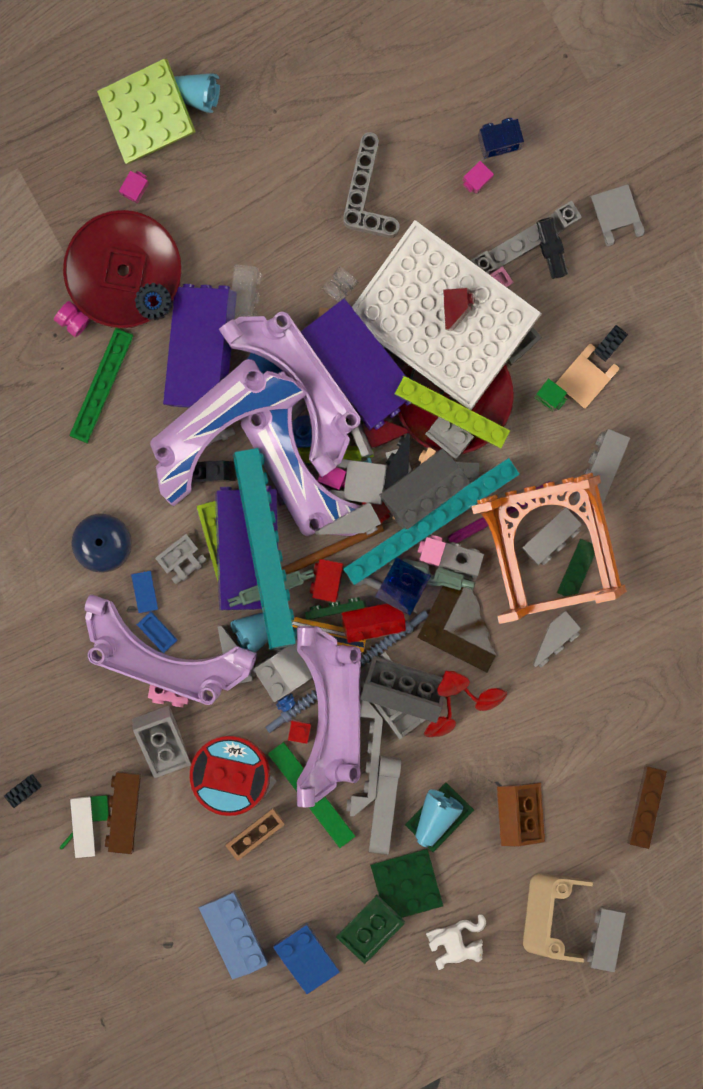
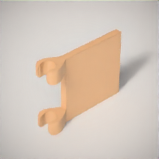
M589 344L555 383L568 392L567 394L584 409L619 370V367L613 364L604 374L587 358L595 350V346Z

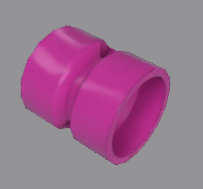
M67 301L54 317V321L61 327L67 326V331L75 338L84 331L91 321L82 312H78V308L71 301Z

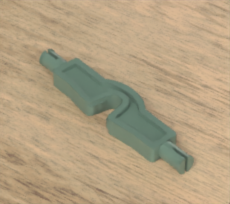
M404 558L402 561L393 559L388 565L389 567L400 569L401 574L418 578L428 585H443L461 590L462 587L472 590L475 588L476 582L465 580L464 575L441 567L436 570L435 575H432L429 572V565L427 563Z
M312 569L303 573L296 571L286 575L285 589L290 590L300 586L304 580L314 577V574H311L313 573ZM258 585L239 592V596L228 599L229 606L232 607L240 603L244 606L260 601Z

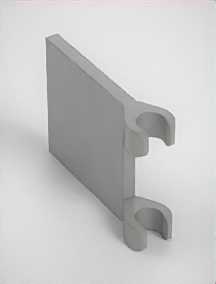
M629 185L591 196L606 246L614 244L615 240L611 232L612 230L633 224L637 237L644 235L645 230L640 221Z
M342 459L341 463L336 467L347 468L344 491L330 490V493L344 500L382 505V499L379 494L384 491L387 465Z

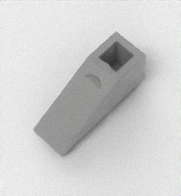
M563 611L549 623L532 664L534 667L539 665L541 668L549 661L547 657L553 652L555 655L565 648L563 644L567 640L572 642L580 635L578 631L581 628L566 611Z

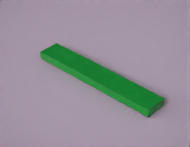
M115 328L70 432V437L86 444L89 443L134 335Z
M282 742L269 752L268 755L297 792V780L304 768L287 745ZM326 796L316 802L315 806L309 807L339 848L356 837Z

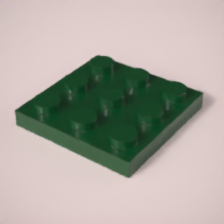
M427 848L370 864L379 897L401 918L443 907Z

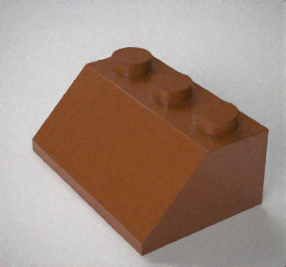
M541 783L497 786L501 846L519 847L545 842Z

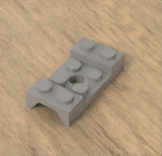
M386 652L378 656L392 662ZM371 662L360 669V685L362 688L364 687ZM374 704L399 739L426 721L425 719Z

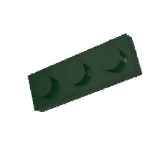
M579 539L556 593L562 596L579 593L595 556L592 543Z
M360 597L348 599L349 603L341 604L340 601L329 603L327 608H322L321 605L310 607V611L305 612L306 620L367 608L366 600L360 601Z

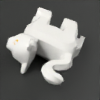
M478 915V924L462 920L454 925L426 932L431 951H436L440 945H444L447 951L435 961L438 970L443 969L446 963H460L466 959L476 962L482 960V939L464 946L461 930L466 928L471 932L482 931L486 926V919L483 915Z

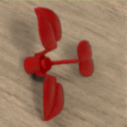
M445 671L437 692L440 696L446 697L448 715L447 717H438L437 723L431 722L426 728L424 736H444L455 728L456 722L454 719H451V695H457L464 690L474 702H477L475 704L477 710L487 711L501 704L507 696V691L500 688H491L481 693L479 698H476L467 689L470 681L466 676L455 671Z

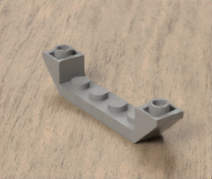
M572 201L548 216L553 217L557 234L563 232L582 218ZM537 224L527 228L492 250L483 252L470 261L488 274L496 271L540 245L541 239Z
M361 699L360 717L375 718L374 722L370 721L369 733L373 734V741L368 742V753H371V761L366 763V773H369V781H365L364 793H368V795H352L351 799H347L346 811H350V816H355L376 798L383 718L368 701Z

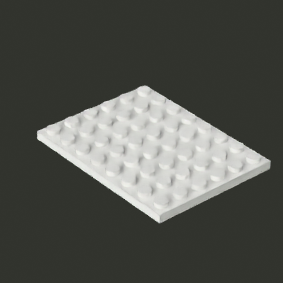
M416 220L411 224L352 306L356 314L382 345L469 410H472L542 314ZM443 289H470L471 293L473 292L474 304L471 305V311L453 331L445 330Z

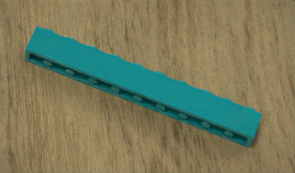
M258 448L237 451L233 454L269 648L272 650L293 646L296 644L297 630L292 626L294 613L292 609H289L290 593L288 589H285L284 585L287 578L286 572L281 569L280 562H283L281 550L277 548L279 535L277 530L274 531L273 527L275 515L274 511H270L269 506L272 503L271 494L266 491L265 484H268L266 472L263 473L262 470L264 457L262 453H259Z
M509 458L505 459L472 481L408 530L402 528L344 567V571L352 583L356 585L477 503V500L487 497L520 475Z

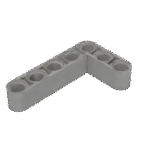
M368 132L361 138L343 222L351 230L393 238L399 232V222L395 218L364 211L379 142L376 134ZM367 139H372L375 141V145L367 147L364 142ZM368 158L371 163L368 166H363L360 164V160ZM364 177L367 182L364 185H358L356 179ZM353 196H360L362 202L360 204H353L351 199ZM355 215L358 220L356 223L351 224L347 221V217ZM373 219L377 222V225L374 228H369L366 225V221ZM392 223L396 226V230L388 232L385 226Z
M381 756L369 844L370 853L389 854L401 758Z

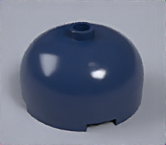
M104 513L93 514L84 518L76 526L71 541L72 551L76 560L90 571L97 573L114 571L121 567L130 555V532L127 526L115 516ZM99 538L103 541L101 546L96 545V540Z

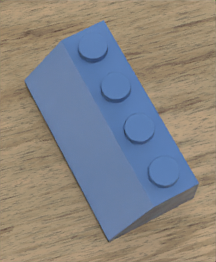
M235 890L198 907L232 979L250 974L268 965V960Z

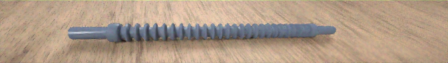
M424 610L409 622L405 621L406 631L390 634L389 637L385 636V640H380L379 644L375 643V647L371 646V650H366V654L362 653L360 667H364L366 662L369 663L373 656L378 657V653H383L384 649L388 650V646L392 647V643H397V639L401 640V636L405 637L406 633H411L415 626L427 618L428 614ZM311 690V694L307 693L306 698L302 697L303 700H298V703L288 711L281 712L280 717L265 727L267 731L271 733L283 723L290 722L293 716L296 717L297 713H301L302 709L306 710V706L310 707V703L314 704V700L317 699L316 690Z

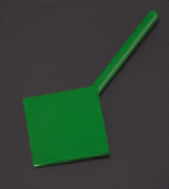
M107 795L90 796L92 822L107 821ZM73 832L59 847L61 850L73 838Z

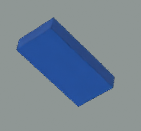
M151 571L131 574L138 613L159 610Z
M152 611L136 624L162 653H165L178 641Z

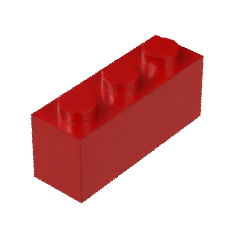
M400 601L342 613V625L348 643L406 631L405 617Z

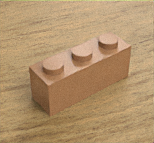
M273 807L226 843L225 846L238 861L284 826L285 821Z

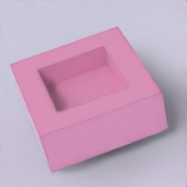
M503 266L490 274V276L505 287L513 284L512 279Z

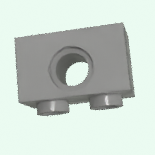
M446 543L438 568L441 567L462 574L465 579L476 581L484 554L474 548H462L457 543ZM463 557L466 563L461 564L456 558Z

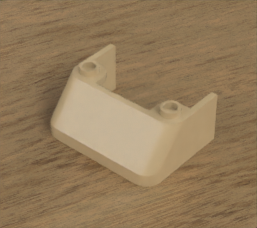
M537 873L531 877L523 935V946L527 952L552 959L584 963V958L581 954L566 953L563 942L556 938H550L555 898L565 899L569 897L573 884L593 887V882L590 879Z

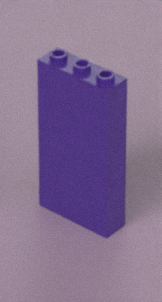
M183 284V287H178L173 303L164 405L190 408L229 374L231 347L219 331V328L235 318L237 292L230 290L229 286L219 285L218 289L212 288L211 285H201L200 288H194L195 285Z
M345 298L301 331V334L369 430L372 428L379 429L385 424V418L389 415L393 418L401 411L399 407L404 403L407 406L411 404V402L395 395L405 374Z
M266 486V491L270 492L272 503L269 504L270 511H274L275 515L274 531L277 530L278 532L276 489ZM220 487V490L215 492L219 611L262 609L261 601L244 606L242 603L232 607L229 606L228 599L239 596V592L257 586L240 491L232 490V487Z

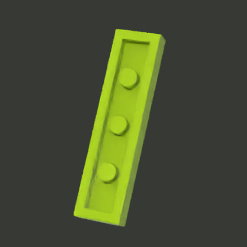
M213 501L196 507L218 582L216 504Z

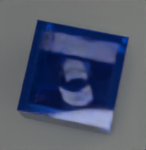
M507 118L502 120L500 124H485L478 133V141L483 159L521 150L524 144L518 119Z
M396 557L375 597L411 615L431 575Z

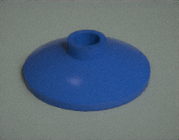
M309 415L299 416L292 421L294 441L296 447H309L312 445L311 419Z

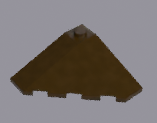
M442 586L417 638L488 673L496 656L494 648H491L488 639L489 633L485 622L482 621L479 612L481 609L472 589L462 587L461 590Z

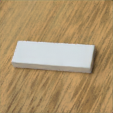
M90 796L70 798L75 858L95 856Z

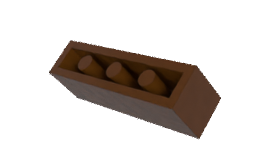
M644 766L627 840L628 844L646 849L650 848L667 771Z
M117 771L116 775L112 776L111 787L114 788V795H110L109 799L112 815H108L107 827H110V834L106 835L105 847H108V852L133 853L141 774Z

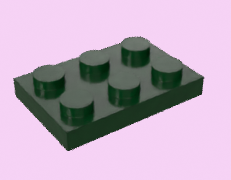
M447 782L437 791L445 793L444 797L448 799L452 797L463 806V810L433 846L428 845L432 852L474 811ZM423 806L404 824L414 835L417 832Z
M376 894L336 935V938L360 961L366 964L405 924V921Z

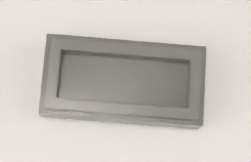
M348 420V421H347V422H348V425L351 426V425H352V424H351V421ZM360 422L351 432L361 456L369 457L374 453Z

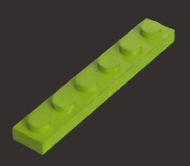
M403 376L395 392V395L500 449L510 430Z

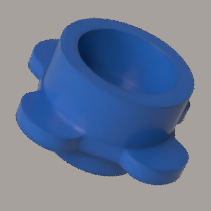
M288 694L279 699L276 704L277 709H281L283 712L291 709L295 705L293 695Z

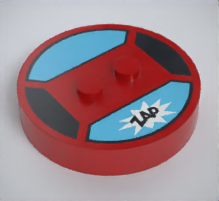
M239 736L219 737L203 745L193 758L189 777L191 789L199 803L207 810L223 816L240 815L256 807L266 795L270 784L269 763L262 750L252 741Z

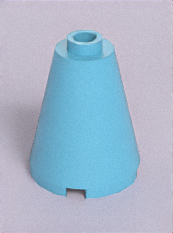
M217 74L174 76L185 104L206 113H213L211 109L213 106H217L220 94V85L216 84V79H219Z
M263 612L231 621L233 633L236 632L238 637L236 640L241 648L256 653L268 642Z
M430 789L426 794L415 835L418 839L417 842L424 847H428V845L433 846L463 810V806L452 797L448 799L444 797L445 793Z

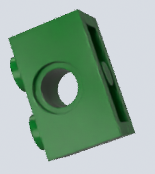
M548 378L534 396V399L553 412L555 409L559 410L567 400L565 395L568 392Z

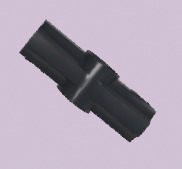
M553 217L536 221L541 239L540 248L544 259L547 261L550 276L552 279L564 277L568 274V270L563 256L564 247L560 237H558Z

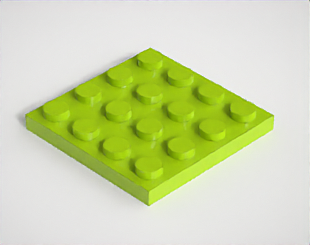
M162 59L97 91L125 164H130L196 133L167 59Z

